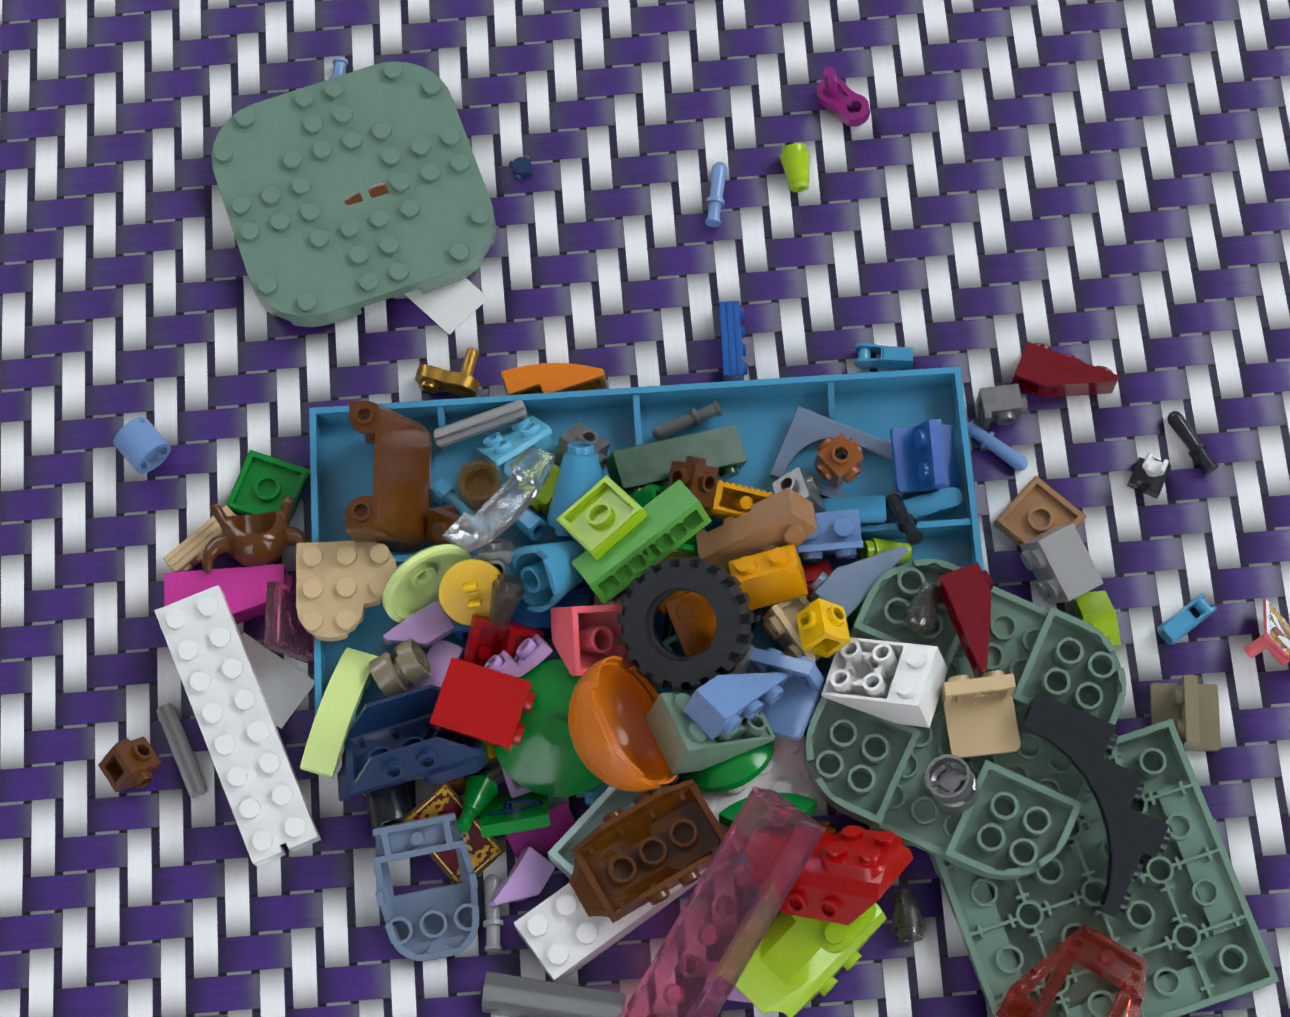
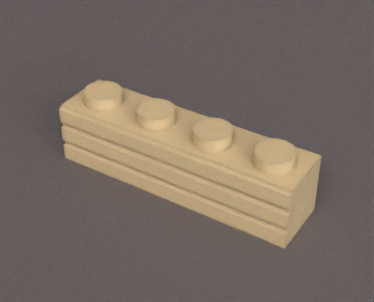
M227 505L222 508L227 516H236ZM212 516L163 558L173 572L193 571V567L199 562L202 563L205 545L212 538L223 533L216 518Z

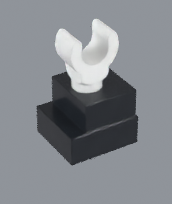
M1148 453L1145 459L1139 457L1127 487L1157 499L1171 465L1168 464L1169 461L1167 459L1160 461L1153 458L1152 453Z

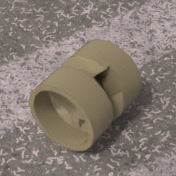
M409 638L395 646L393 654L385 652L369 662L371 674L387 698L407 691L409 683L417 685L433 675V670L427 656L413 638Z

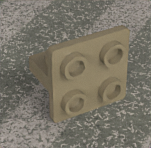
M1183 675L1177 684L1152 683L1149 686L1151 725L1172 718L1185 751L1218 752L1221 749L1217 685L1198 684V675Z

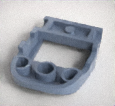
M454 812L386 826H377L373 829V836L376 839L374 873L376 875L377 891L375 894L377 904L381 908L386 923L385 928L391 943L401 955L411 960L429 961L459 954L472 944L478 933V883L462 832L456 828L458 821ZM456 849L462 882L394 895L388 862Z

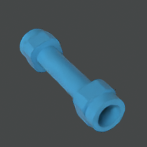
M439 479L430 488V494L434 497V500L440 505L451 504L455 506L456 514L467 518L466 523L473 529L472 536L483 544L488 540H494L498 534L494 524L487 518L482 520L455 495V488L449 482Z

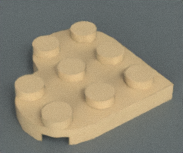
M334 541L296 543V609L299 621L308 633L322 641L334 642L348 637L347 634L354 631L359 623H362L365 608L382 603L381 600H383L386 584L397 569L395 558L390 553L389 548L377 542Z

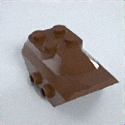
M693 779L661 789L654 794L652 791H647L633 800L635 805L623 812L621 809H616L607 814L602 819L603 824L599 825L571 849L575 857V865L569 883L589 917L603 916L610 918L612 923L648 902L652 906L656 905L671 895L668 890L680 883L683 887L694 883L701 877L700 871L735 851Z

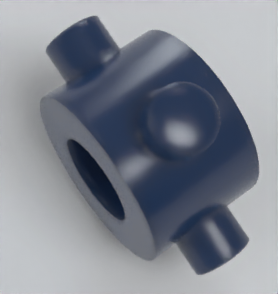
M527 155L518 157L509 163V167L513 168L514 179L517 181L535 174V169L531 168L530 157Z

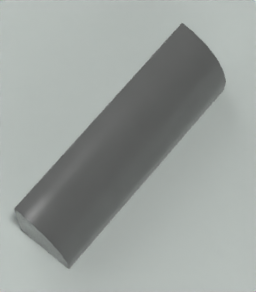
M487 971L482 996L483 1013L507 1017H624L626 994Z

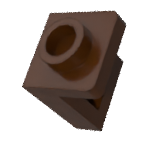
M451 504L430 508L428 510L425 540L435 545L453 544L464 547L467 518L457 515L456 507Z

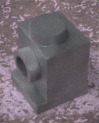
M1019 384L980 388L976 403L981 428L984 430L989 429L990 423L996 422L998 425L1011 424L1018 420L1021 414L1028 412L1027 398L1025 394H1020Z

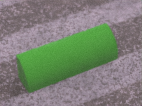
M680 479L646 504L643 509L648 516L597 561L585 551L571 562L603 605L629 586L634 578L640 577L643 574V570L659 563L712 522L699 500Z

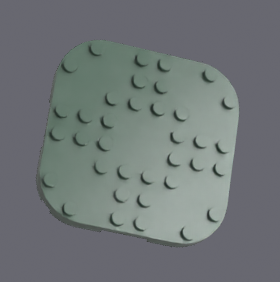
M399 61L379 63L254 103L235 113L223 125L215 139L212 149L214 175L254 293L265 310L275 318L278 316L291 321L292 325L300 327L325 326L362 314V307L421 288L422 293H426L461 281L483 264L485 255L489 251L490 246L494 244L496 223L493 206L453 98L445 83L436 74L422 66ZM384 181L389 193L372 198L368 188ZM357 193L361 194L362 202L352 205L345 204L344 199Z
M938 559L913 560L912 563L888 570L870 589L853 625L850 637L938 646L948 667L944 682H949L948 679L957 675H968L969 679L975 678L936 588V583L941 575L962 567ZM993 586L991 590L988 666L985 673L1001 670L1004 671V674H1014L1016 688L1012 696L1021 746L1016 752L963 759L968 764L979 786V797L969 810L962 813H950L943 810L935 801L925 782V771L929 763L936 757L951 754L941 693L930 728L896 724L821 696L806 733L804 761L812 785L823 800L837 811L879 831H891L901 837L904 842L979 876L996 880H1012L1037 872L1061 851L1070 836L1088 789V785L1082 775L1064 754L1044 738L1020 726L1033 694L1038 692L1115 725L1125 700L1126 675L1114 652L1116 650L1115 647L1097 628L1056 608L1050 607L1047 610Z

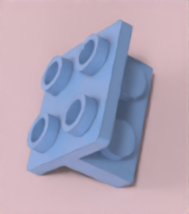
M859 509L815 513L818 529L796 548L799 558L802 557V563L820 562L823 559V555L834 554L835 560L854 559L857 556V552H861L864 547L861 538Z

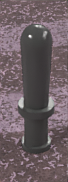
M715 400L712 404L698 410L692 408L689 414L655 426L652 430V436L658 441L665 440L694 425L700 427L703 421L717 415L722 416L718 402Z

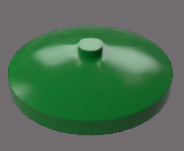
M562 659L540 662L532 670L519 677L531 681V692L536 693L531 712L524 711L520 723L526 726L520 746L513 745L511 752L505 751L504 748L493 745V748L504 770L524 788L550 797L578 795L589 791L603 782L586 768L575 751L569 734V702L575 685L581 676H571Z

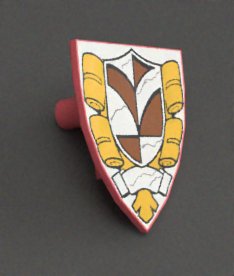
M1265 598L1263 600L1264 635L1246 645L1244 649L1251 658L1267 649L1281 665H1286L1290 662V625Z

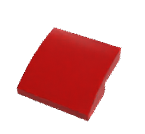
M473 614L462 660L484 667L492 656L499 655L503 650L514 658L517 655L518 647L527 638L532 639L536 633L543 638L544 632L527 625Z

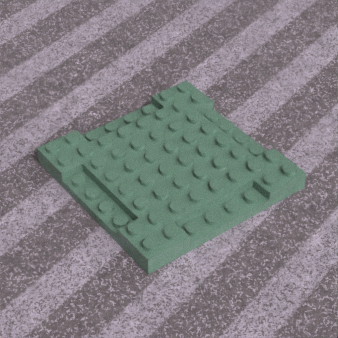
M1172 718L1118 736L1112 753L1110 755L1105 753L1104 759L1143 775L1140 783L1144 784L1142 795L1137 804L1131 803L1130 808L1169 824L1167 832L1171 834L1164 853L1158 852L1156 858L1142 853L1140 858L1144 861L1142 872L1137 880H1131L1127 890L1131 894L1129 904L1124 913L1118 912L1116 918L1098 911L1106 884L1108 851L1105 827L1097 802L1089 787L1067 842L1047 865L1033 874L1012 880L990 879L969 872L928 853L936 875L939 874L979 981L987 1003L986 1010L989 1017H1179L1279 982Z

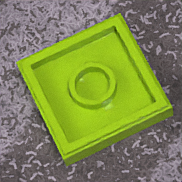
M606 475L562 513L556 521L597 561L648 515L636 501Z

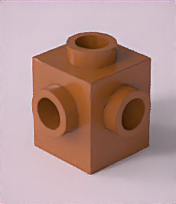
M841 433L835 439L831 436L828 437L817 447L818 453L814 462L815 469L824 481L830 482L835 489L844 481L847 484L850 483L862 472L860 467L864 459L863 451L854 439H847ZM838 454L843 460L836 458L835 455Z

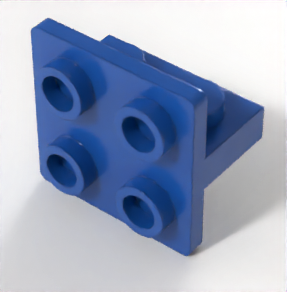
M928 419L918 426L893 427L890 429L895 487L898 493L932 492L949 487L959 489L953 426L942 425L941 419Z

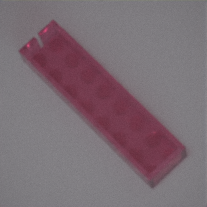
M753 787L620 1017H717L827 828L805 812L796 810L797 806L775 790Z

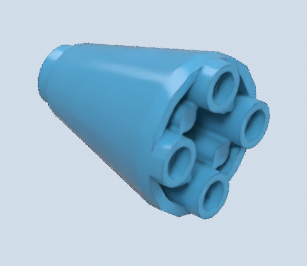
M572 442L567 444V451L563 455L547 516V524L555 528V534L558 536L570 535L559 525L556 519L604 478L598 453L594 451L593 443Z

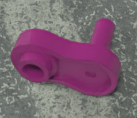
M833 67L825 68L823 71L824 80L817 87V97L820 105L836 113L841 121L848 126L856 127L864 124L870 116L868 100L864 96L853 92L842 79L837 78Z

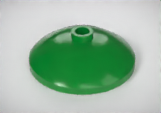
M774 741L704 770L678 774V777L682 782L693 779L700 792L718 793L738 788L756 778L767 767L774 753Z

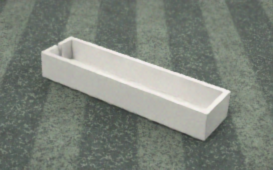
M214 586L154 610L252 863L258 867L286 855L284 848L280 846L285 843L288 849L294 852L320 841V835L220 586Z

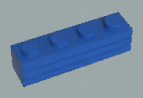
M739 301L719 302L723 381L744 380V375H748L747 363H743V356H746V344H742V338H745V326H741V320H744V308H740Z

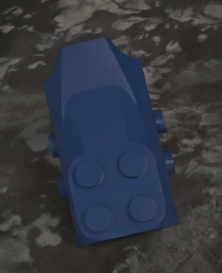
M432 684L365 704L345 739L346 758L337 773L339 801L423 778L428 784H441L477 773L488 761L486 742L448 730L442 732L431 728L430 720L441 687Z

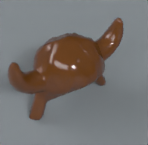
M286 496L279 511L244 516H227L220 505H211L210 511L219 523L223 533L212 538L205 545L202 554V564L206 574L212 572V566L216 557L225 552H228L239 564L247 567L271 565L279 560L288 545L296 546V543H312L306 533L298 528L287 526L294 498Z

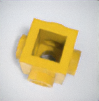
M818 598L796 614L802 650L829 658L851 642L844 607Z

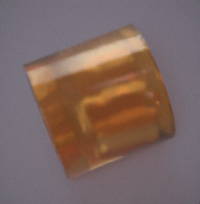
M481 460L463 465L457 480L462 501L474 513L485 514L495 510L503 497L501 479L496 467L487 461Z

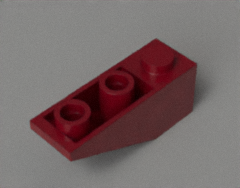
M1027 342L1011 384H1019L1020 391L1039 398L1111 394L1119 375L1114 374L1107 367L1093 366L1082 362L1075 355H1063L1052 351L1049 346L1043 343L1034 344Z

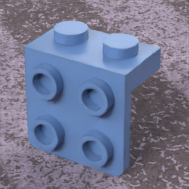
M753 648L748 660L757 673L786 672L789 675L781 687L784 690L783 695L772 705H769L767 702L763 704L762 712L774 735L791 740H800L804 735L826 680L817 668L815 661L806 656L799 655L797 658L786 656L781 651L773 648H767V650Z

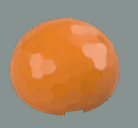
M610 656L599 660L581 676L575 685L569 702L568 727L575 751L593 775L616 789L641 793L668 785L678 774L672 775L645 719L660 694L648 678H643L636 672L638 668L635 665L629 668L627 665L619 662L622 660V657Z

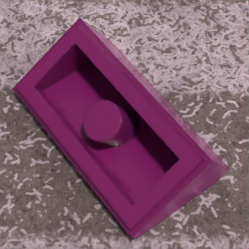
M566 802L550 809L551 825L549 827L505 834L517 859L522 850L529 846L542 856L548 854L550 849L576 823Z

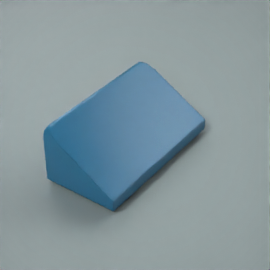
M883 495L822 499L825 512L859 509L860 524L883 523L887 520L886 498Z

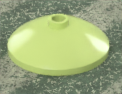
M441 544L427 547L407 558L393 572L383 593V607L389 617L401 623L435 601H438L441 605L439 587L442 577L452 565L462 560L472 559L468 551L458 545Z

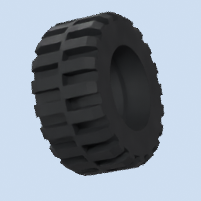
M701 558L668 559L643 570V574L638 578H634L629 584L630 590L628 594H624L620 601V605L623 606L622 613L617 614L616 625H621L622 633L617 636L619 644L625 645L627 653L624 656L629 664L634 663L638 667L636 672L643 678L649 677L652 679L654 685L662 688L670 687L676 691L695 690L717 675L731 674L736 669L735 666L745 658L747 645L752 642L753 638L751 623H754L753 612L750 613L748 603L751 601L748 594L743 593L739 587L741 583L735 576H730L726 572L727 569L719 564H712L709 560ZM691 591L700 594L711 604L716 616V634L712 643L703 652L694 656H680L670 652L662 644L657 634V610L662 601L675 592Z

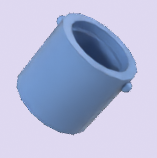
M138 417L128 422L119 430L113 440V445L140 474L148 473L157 468L165 461L171 451V445L145 417Z

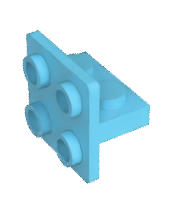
M532 415L511 423V427L502 433L496 432L487 436L483 440V444L477 448L479 454L487 459L500 485L505 489L530 474L542 457L549 461L554 459L556 446L550 437V434L553 432L550 426Z

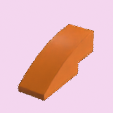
M541 363L501 371L507 395L599 390L606 387L604 370L587 365Z

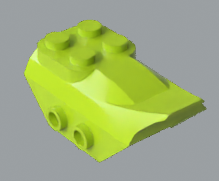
M877 903L872 905L850 925L785 914L780 908L772 916L766 912L754 924L753 928L756 932L729 959L735 966V976L732 984L762 1014L782 1012L787 1017H794L819 992L825 996L836 985L838 980L834 976L843 967L849 971L859 961L862 955L858 951L887 918Z

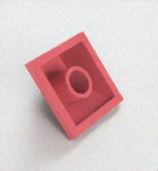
M613 604L556 607L550 609L552 643L571 676H582L596 662L610 656L622 657V660L619 662L627 665L629 668L633 666V663L629 664L624 654L627 653L624 644H619L617 636L622 634L621 625H616L617 614L622 613L623 606Z

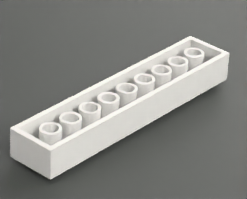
M775 735L773 756L767 767L756 778L743 786L718 793L701 792L717 821L719 822V813L731 804L758 794L775 792L798 794L811 799L817 797L819 794L810 781L804 761L805 736L803 735L800 740H791ZM719 823L733 848L736 850L743 845L741 840L744 835ZM725 857L700 871L701 877L694 883L683 887L680 883L668 890L671 895L662 902L653 906L648 902L612 923L610 918L603 916L589 917L570 883H568L515 921L514 926L552 982L561 983L727 861Z

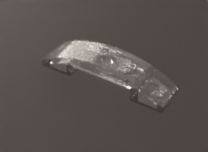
M533 445L524 450L509 465L512 476L474 516L465 512L443 535L445 540L470 552L486 545L501 535L524 513L541 490L555 463L554 455Z

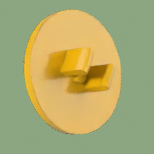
M466 559L452 565L445 572L440 582L439 599L444 611L450 618L460 624L470 626L473 614L496 618L501 613L507 599V586L501 572L492 564L479 559Z

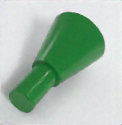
M472 775L466 779L462 806L463 812L456 824L458 831L467 833L475 817L498 794L497 786L488 776Z

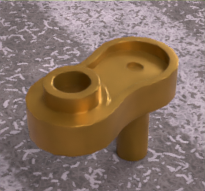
M474 348L467 349L460 373L447 371L432 365H420L415 381L419 384L421 390L428 393L444 391L460 397L474 398L480 383L472 375L480 352Z

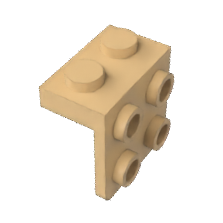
M996 670L984 673L981 678L969 679L968 675H957L948 679L949 682L943 683L941 697L951 754L964 759L1011 753L1019 750L1021 742L1012 696L1016 688L1013 673L1004 674V671Z

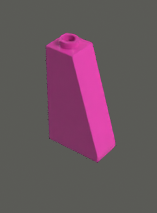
M284 564L212 569L210 574H206L204 570L164 573V606L219 585L224 592L236 625L267 614L269 587L280 593L279 609L282 608V594L289 597V594L295 593L293 574H288ZM271 592V600H270V602H269L270 612H271V604H272V592ZM273 592L274 611H275V597H274L275 594H274V592ZM276 595V610H278V607H277V595ZM284 599V600H283V606H284V607H285V602H286L287 599Z

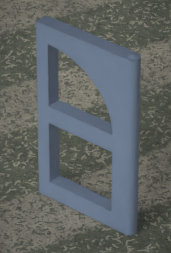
M798 406L770 477L779 479L790 472L787 471L788 466L801 451L813 444L823 442L830 436L835 439L842 433L847 439H854L862 450L893 462L891 443ZM845 481L836 489L831 483L829 487L821 484L823 491L819 494L822 498L852 497L841 492ZM894 483L890 494L896 493L903 499L905 493H898ZM886 505L887 520L884 523H893L895 517Z

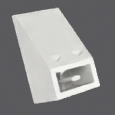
M850 637L851 642L835 653L821 694L822 697L896 724L930 728L948 671L938 646Z

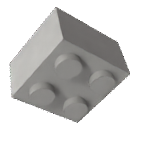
M1073 523L1053 527L1019 545L1022 550L1020 556L1023 564L1029 571H1033L1038 581L1035 584L1041 598L1045 601L1047 600L1049 604L1069 602L1104 584Z

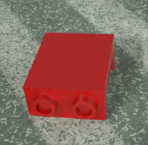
M451 657L430 725L433 729L442 732L448 730L502 747L505 751L511 752L513 745L520 746L526 727L520 723L524 711L531 712L536 693L531 692V681Z

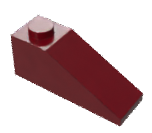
M976 562L941 575L936 583V588L974 676L979 678L983 676L988 666L991 590L993 589V584L989 573L986 570L982 571L979 563Z

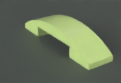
M346 648L321 700L306 743L300 769L334 778L345 749L344 742L364 690L365 688L368 689L373 677L369 668V662L378 656Z

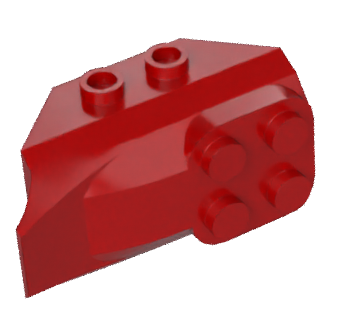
M854 825L843 828L838 834L806 833L778 826H770L759 829L748 837L744 835L741 840L751 860L752 867L749 877L783 913L850 925L874 905L913 860L910 849L903 846L902 838L895 835V833L891 831L877 832L865 830Z

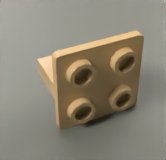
M806 596L783 601L771 607L762 617L765 622L762 626L772 641L778 640L784 649L783 654L797 658L799 655L806 656L815 662L823 657L802 650L796 614L810 604Z

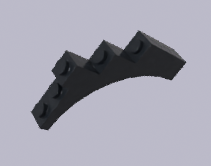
M1038 692L1034 693L1020 726L1044 738L1064 754L1082 775L1093 794L1105 827L1108 851L1106 884L1098 911L1116 918L1118 912L1124 913L1129 904L1131 894L1127 890L1131 880H1137L1144 866V861L1140 859L1142 853L1156 858L1158 852L1164 853L1171 837V834L1167 832L1169 824L1130 808L1131 803L1137 804L1142 795L1144 784L1140 783L1143 775L1104 759L1105 753L1110 755L1118 739V735L1114 734L1116 725Z

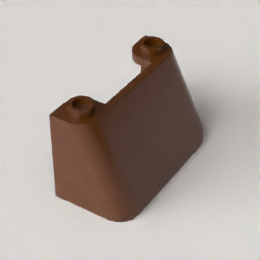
M349 401L350 424L355 431L365 434V441L368 444H374L373 496L357 497L348 504L345 512V530L355 542H377L386 545L390 552L419 550L427 543L425 538L428 510L430 509L431 435L421 423L372 401Z

